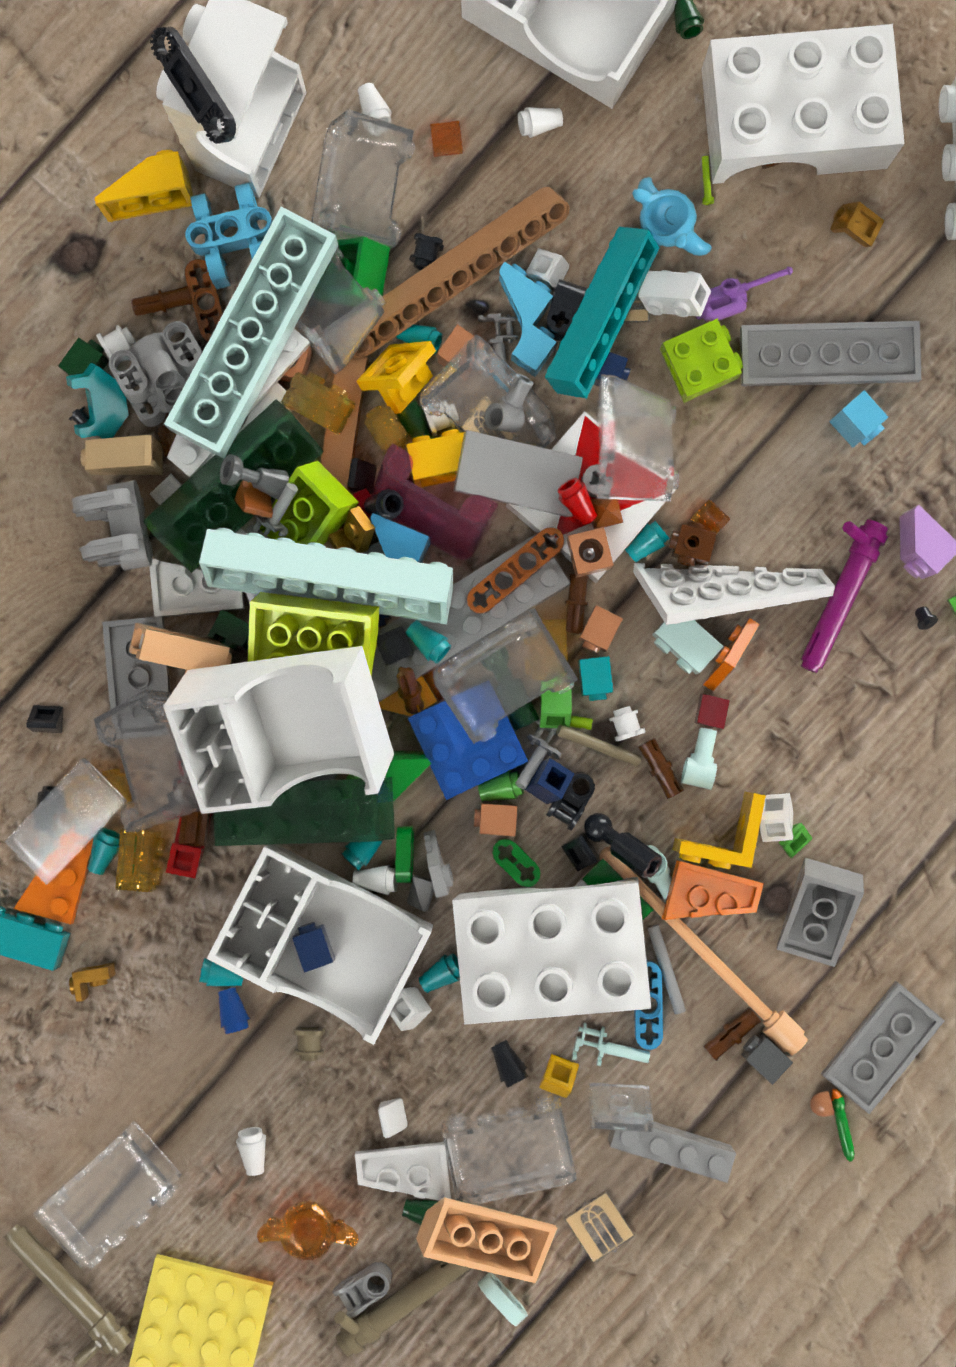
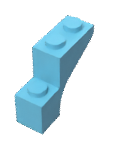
M504 262L500 267L499 281L522 330L520 341L511 354V361L536 377L556 348L557 342L553 340L555 336L544 327L539 329L535 327L551 306L553 295L550 294V288L540 281L535 283L527 278V273L516 264L511 266Z

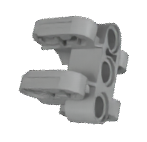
M174 321L169 323L163 332L147 335L134 343L129 350H120L111 356L109 368L144 425L148 427L157 426L163 422L166 413L171 412L199 360L202 350L188 326L181 321ZM177 332L185 333L181 341H170L173 334ZM193 357L194 360L189 362L187 358ZM122 361H131V366L127 370H117L118 365ZM139 385L140 389L134 391V387ZM149 402L154 413L149 415L143 404Z
M136 480L107 485V491L72 498V512L76 514V517L83 516L85 522L102 520L109 522L112 537L93 540L79 548L84 561H97L98 567L121 564L124 571L152 565V557L154 556L151 541H149L144 515L146 513L144 501L140 495Z

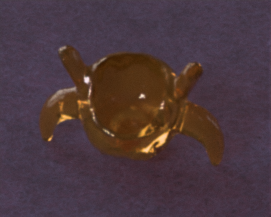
M314 1201L295 1203L286 1209L282 1219L275 1216L270 1217L267 1223L263 1224L257 1232V1240L260 1244L269 1241H280L288 1255L300 1261H311L322 1257L328 1252L333 1243H342L355 1247L359 1241L358 1234L353 1227L347 1225L340 1218L334 1220V1216L328 1209Z

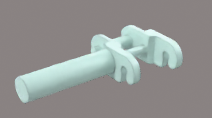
M585 1022L583 1027H579L581 1036H576L572 1060L576 1061L579 1046L587 1045L596 1047L599 1050L597 1066H601L604 1053L644 1063L649 1062L650 1051L611 1042H602L603 1037H607L605 1027H602L601 1030L587 1028V1023ZM585 1034L598 1036V1043L584 1040Z

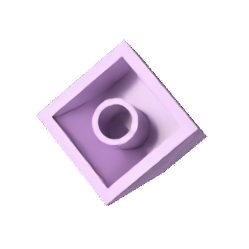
M918 505L903 513L900 517V559L905 563V570L915 578L925 579L938 574L956 555V540Z

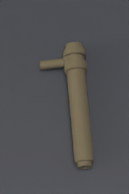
M17 1223L4 1236L7 1240L6 1245L88 1330L87 1335L92 1339L74 1358L75 1364L78 1367H83L100 1349L106 1355L110 1353L114 1358L117 1357L132 1341V1338L128 1335L129 1330L124 1325L120 1327L115 1321L117 1318L111 1311L106 1312L25 1226L21 1227Z
M439 1261L368 1313L364 1311L358 1315L355 1320L342 1311L337 1312L334 1316V1321L342 1327L340 1329L341 1332L336 1335L340 1348L348 1357L353 1354L358 1355L365 1350L366 1344L375 1343L381 1338V1334L472 1268Z

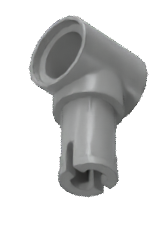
M516 374L506 396H503L499 403H492L488 406L484 420L489 429L511 433L521 430L525 421L522 404L534 384L528 377Z

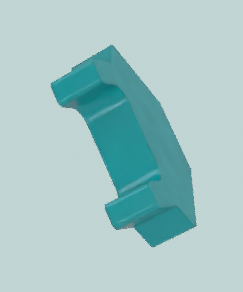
M90 363L84 373L66 377L67 385L72 389L85 388L89 409V420L86 423L74 425V431L80 438L99 436L102 439L113 438L129 415L126 396L115 378L99 366Z

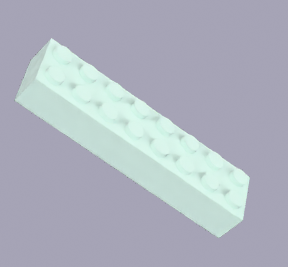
M282 206L280 207L164 423L170 431L223 459L225 458L338 247L335 234Z
M227 528L207 529L199 561L207 586L252 594L267 592L379 606V614L447 625L453 593V568L448 567L444 563H419L409 557L394 559L378 552H371L369 554L356 553L355 550L347 547L331 549L315 542L306 545L295 543V541L289 538L268 539L258 533L243 535L234 533Z

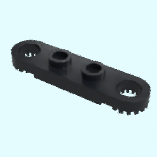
M171 26L157 28V30L153 31L154 34L151 35L153 40H150V43L153 44L151 50H154L153 55L157 56L156 59L160 60L164 66L163 70L197 123H201L204 131L207 133L206 136L210 137L209 140L215 144L230 142L236 133L235 119L179 32ZM165 37H167V40H170L168 44H171V46H169V49L171 50L167 51L165 48ZM218 119H220V122H223V124L221 125L224 126V128H222L224 132L220 133L218 130Z

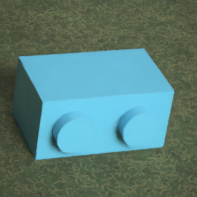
M864 390L829 422L853 448L859 442L865 446L885 429L882 423L888 416Z

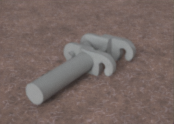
M500 313L488 314L487 317L480 315L478 316L479 322L493 321L495 324V339H489L487 342L486 340L481 341L485 343V347L493 346L496 389H507V365L503 341L513 343V340L518 339L517 335H513L512 322L516 321V317H511L510 314L506 315V317H501ZM501 323H506L507 335H500Z
M287 483L272 509V518L255 515L257 521L254 526H248V533H258L270 539L267 536L270 530L273 532L280 530L279 536L285 537L288 534V529L280 520L296 494L297 486L293 483ZM261 525L266 527L264 533L260 530Z
M540 719L536 722L539 727L534 735L529 734L527 737L532 745L536 744L538 747L515 782L521 789H526L546 754L548 756L554 754L556 759H559L561 756L558 750L548 745L553 735H556L557 728H540ZM543 730L550 732L545 741L539 738Z

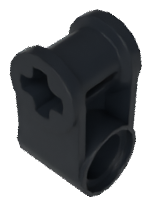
M559 279L547 316L546 329L555 336L553 340L561 341L564 338L588 288ZM559 320L564 321L561 328L555 327Z
M584 772L574 773L563 798L552 802L546 816L557 818L567 825V829L572 831L594 793L595 784L593 779ZM578 778H584L589 782V789L584 794H577L573 791L572 785ZM559 808L564 809L565 811L569 812L571 815H568L567 813L563 812V811L560 810Z

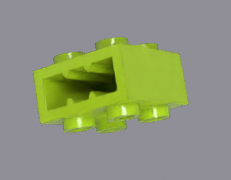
M718 318L669 339L661 345V354L684 403L735 381L742 374V360L737 352L733 353L729 345L731 341L729 331L725 325H720Z

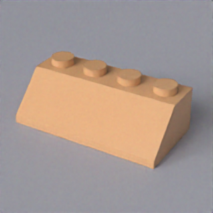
M444 1197L426 1211L416 1240L423 1257L536 1283L557 1227L553 1224Z

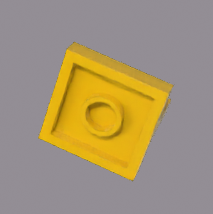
M431 341L390 344L356 382L362 391L378 390L392 414L401 413L433 377L426 362L436 350Z

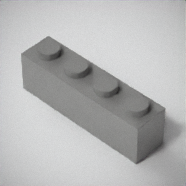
M618 1110L615 1112L608 1136L611 1148L728 1183L736 1152L730 1144Z

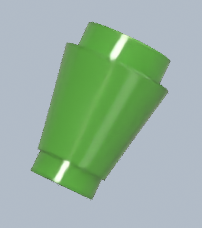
M509 770L479 784L478 791L482 802L487 800L517 799L519 795H523L524 789L519 788L515 784L520 776L519 772H511Z

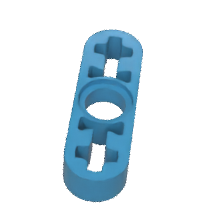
M647 960V967H650L651 971L656 973V977H651L650 987H657V992L650 990V997L656 999L657 1006L651 1013L634 1010V1034L637 1043L642 1048L652 1050L657 1048L663 1040L662 971L655 962ZM640 1017L644 1019H654L657 1017V1022L651 1021V1030L657 1033V1036L652 1037L649 1043L646 1042L644 1037H640L641 1033L646 1032V1022H640Z

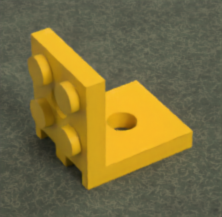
M744 791L733 850L674 838L672 850L679 853V858L690 862L700 863L701 858L709 859L708 864H712L715 867L730 869L731 864L752 868L766 795Z

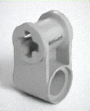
M382 1262L372 1263L359 1273L346 1278L333 1289V1294L340 1297L348 1310L346 1314L350 1318L360 1314L369 1305L387 1294L392 1280L391 1269ZM380 1276L385 1283L375 1285L371 1282L370 1277Z

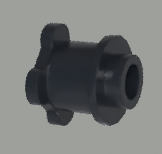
M415 233L416 247L414 254H411L409 259L414 263L413 266L416 269L422 270L437 259L438 252L443 251L444 245H442L443 240L438 237Z

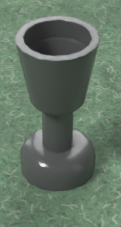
M232 454L226 456L220 469V481L222 484L233 486L239 480L251 482L255 489L277 500L289 482L286 470L258 468L256 471L243 468L242 460Z

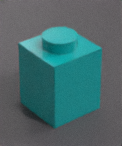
M610 657L589 658L578 661L582 696H589V701L606 700L607 694L613 693Z

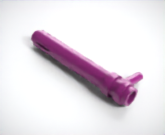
M867 519L865 524L860 525V527H857L851 521L844 523L843 531L854 539L848 550L850 555L835 585L834 594L830 596L801 656L802 668L813 673L823 669L872 563H876L880 556V546H884L888 539L886 534L889 529L879 522Z

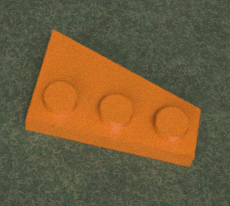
M70 829L66 830L13 909L66 924H73L88 873L87 866L90 860L94 836Z
M676 860L662 919L671 920L686 917L695 918L710 915L755 913L758 909L764 883Z

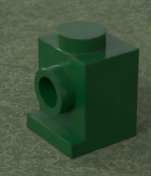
M222 609L207 636L215 640L222 636L223 638L220 641L222 644L234 650H237L238 646L248 650L249 623Z

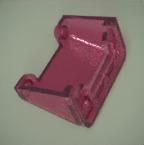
M392 443L384 456L371 496L385 489L397 491L403 498L404 507L396 518L389 520L429 536L432 545L454 558L460 560L471 558L497 517L498 504L484 496L473 495L466 499L460 510L414 484L413 480L409 478L413 469V460L410 454Z

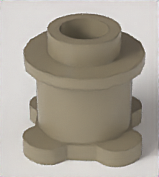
M296 1027L294 1035H298L297 1049L294 1050V1054L300 1055V1060L303 1061L318 1060V1055L324 1054V1050L321 1049V1036L326 1032V1028Z

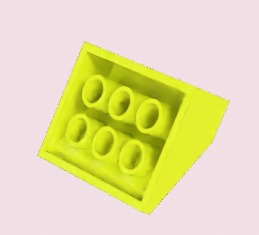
M260 592L250 601L248 662L362 646L372 676L378 637L379 606Z

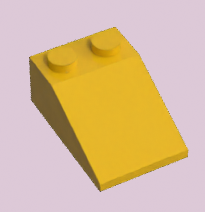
M161 150L155 156L147 157L94 199L95 204L107 221L113 222L192 206L190 197L193 196L189 172L179 152Z

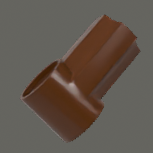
M189 785L182 791L181 795L183 811L179 844L199 847L206 846L210 813L202 814L199 806L193 807L192 799L195 794L192 786Z

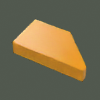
M421 676L416 679L422 687L421 697L424 702V710L438 701L424 678ZM398 691L379 702L382 710L407 716L415 715L406 711L404 700L400 698Z

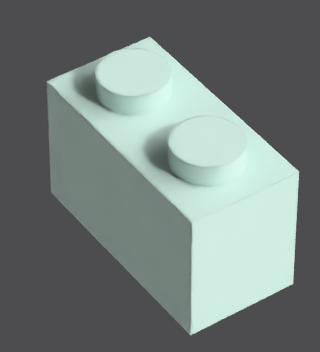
M695 620L669 625L663 622L652 634L656 638L654 644L666 654L669 651L678 658L676 664L688 674L691 672L699 674L724 647Z

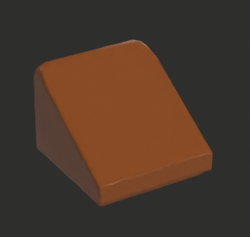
M242 481L235 497V501L245 513L272 518L271 496L255 489L251 482Z

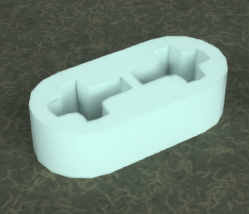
M488 1272L478 1282V1286L485 1296L511 1324L517 1326L528 1316L522 1304L493 1273Z

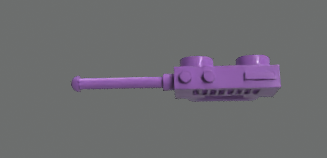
M788 266L787 269L749 283L741 284L738 279H726L721 285L710 289L711 293L701 317H695L697 320L703 318L708 323L717 318L722 320L741 313L747 307L746 291L779 277L791 275L793 269Z

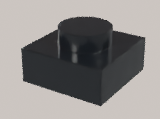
M402 625L377 637V646L386 666L414 654Z

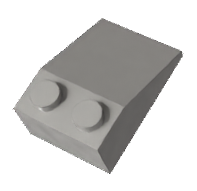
M804 858L795 882L777 944V950L835 967L864 894L863 875Z

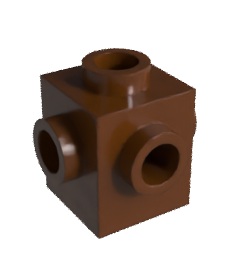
M688 521L687 525L682 524L678 531H672L668 548L673 549L671 557L678 558L677 563L694 567L695 563L707 565L710 562L717 533L704 530L705 526L700 523ZM687 541L693 542L694 548L690 547Z

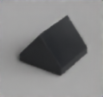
M33 705L26 723L27 728L32 732L62 733L63 707Z
M584 832L561 846L577 872L594 864L599 859L598 853Z

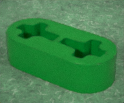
M398 826L396 832V883H412L414 872V827Z
M504 838L495 843L492 850L494 860L519 885L531 887L539 881L540 868L514 841ZM500 845L504 847L511 845L513 847L511 854L517 859L514 863L507 857L502 860L498 857L500 855V850L498 849ZM519 862L525 868L534 867L532 871L534 878L532 880L528 878L521 880L519 878L522 874L516 867Z

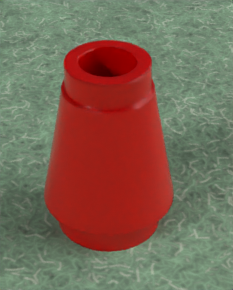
M573 478L558 488V500L582 525L589 524L597 517L584 482H580L578 478Z

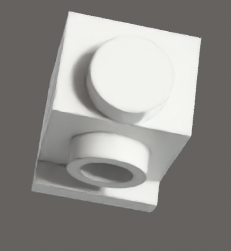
M790 793L766 795L760 823L762 841L793 840V807Z

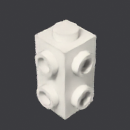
M668 270L648 271L639 290L638 297L646 310L653 315L672 314L680 317H701L711 290L700 273L693 271L687 273L671 272Z

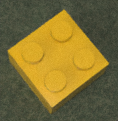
M459 429L448 430L441 433L442 437L430 439L429 435L413 438L412 443L406 444L416 489L455 481L464 432L460 433Z

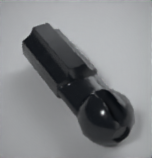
M594 813L585 820L584 830L589 840L606 842L611 846L610 851L614 857L643 878H651L658 872V868L662 863L661 855L629 832L618 833L613 829L612 822L607 815Z

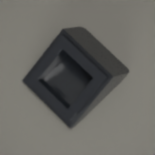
M359 458L352 459L348 482L351 492H359L366 488L369 494L373 493L377 470L374 464Z

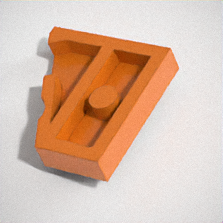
M749 618L742 627L738 624L735 626L728 637L731 643L728 647L724 646L716 657L715 661L718 663L703 685L714 691L735 668L759 627V623Z

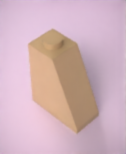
M152 435L85 440V449L81 450V464L91 475H162L163 446Z

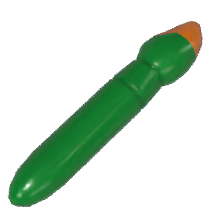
M834 1088L831 1101L840 1143L846 1160L852 1162L855 1152L844 1109L845 1101L841 1092Z

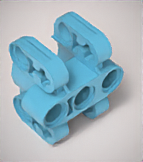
M249 182L234 186L239 204L238 210L212 215L211 203L206 193L190 197L196 221L187 227L185 232L186 240L192 251L198 255L205 256L208 273L216 289L231 286L225 269L227 264L222 254L249 248L251 258L253 259L273 222L270 213L265 208L257 206L255 195ZM256 221H267L266 226L260 230ZM229 227L238 228L237 233L232 237L223 235L224 231ZM205 234V243L196 244L194 242L198 235Z

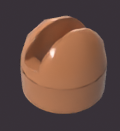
M829 1091L819 1092L812 1097L810 1107L816 1115L821 1117L834 1115Z

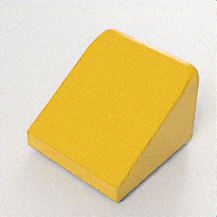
M551 1054L539 1088L567 1098L572 1091L579 1064Z

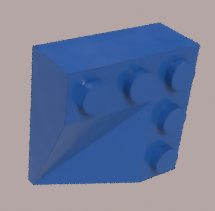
M490 680L408 718L425 756L432 763L430 767L446 800L528 762Z

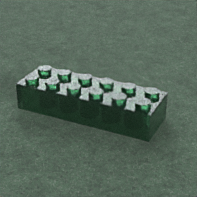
M275 399L237 434L226 456L229 454L238 456L243 462V468L256 471L258 468L286 470L290 478L297 467L312 463L324 451L293 414ZM214 455L143 520L151 533L191 573L200 566L199 561L207 529L227 528L236 533L255 516L245 513L235 501L240 483L244 480H239L233 486L221 483L220 469L224 459L217 455Z
M392 777L384 778L378 794L366 795L364 791L366 783L361 778L303 781L292 786L277 797L271 806L213 813L215 846L372 842L395 839Z

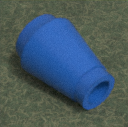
M236 987L218 992L221 1028L225 1030V1034L249 1028L248 1020L250 1018L236 991Z

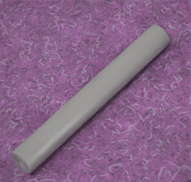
M659 924L650 926L647 929L662 971L674 1014L683 1013L686 1009Z

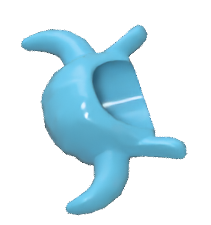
M650 177L642 179L639 182L638 189H634L632 193L634 199L643 205L639 216L641 228L650 231L658 246H676L697 256L708 254L712 249L711 245L694 232L697 214L691 200L677 190L665 189L658 191Z

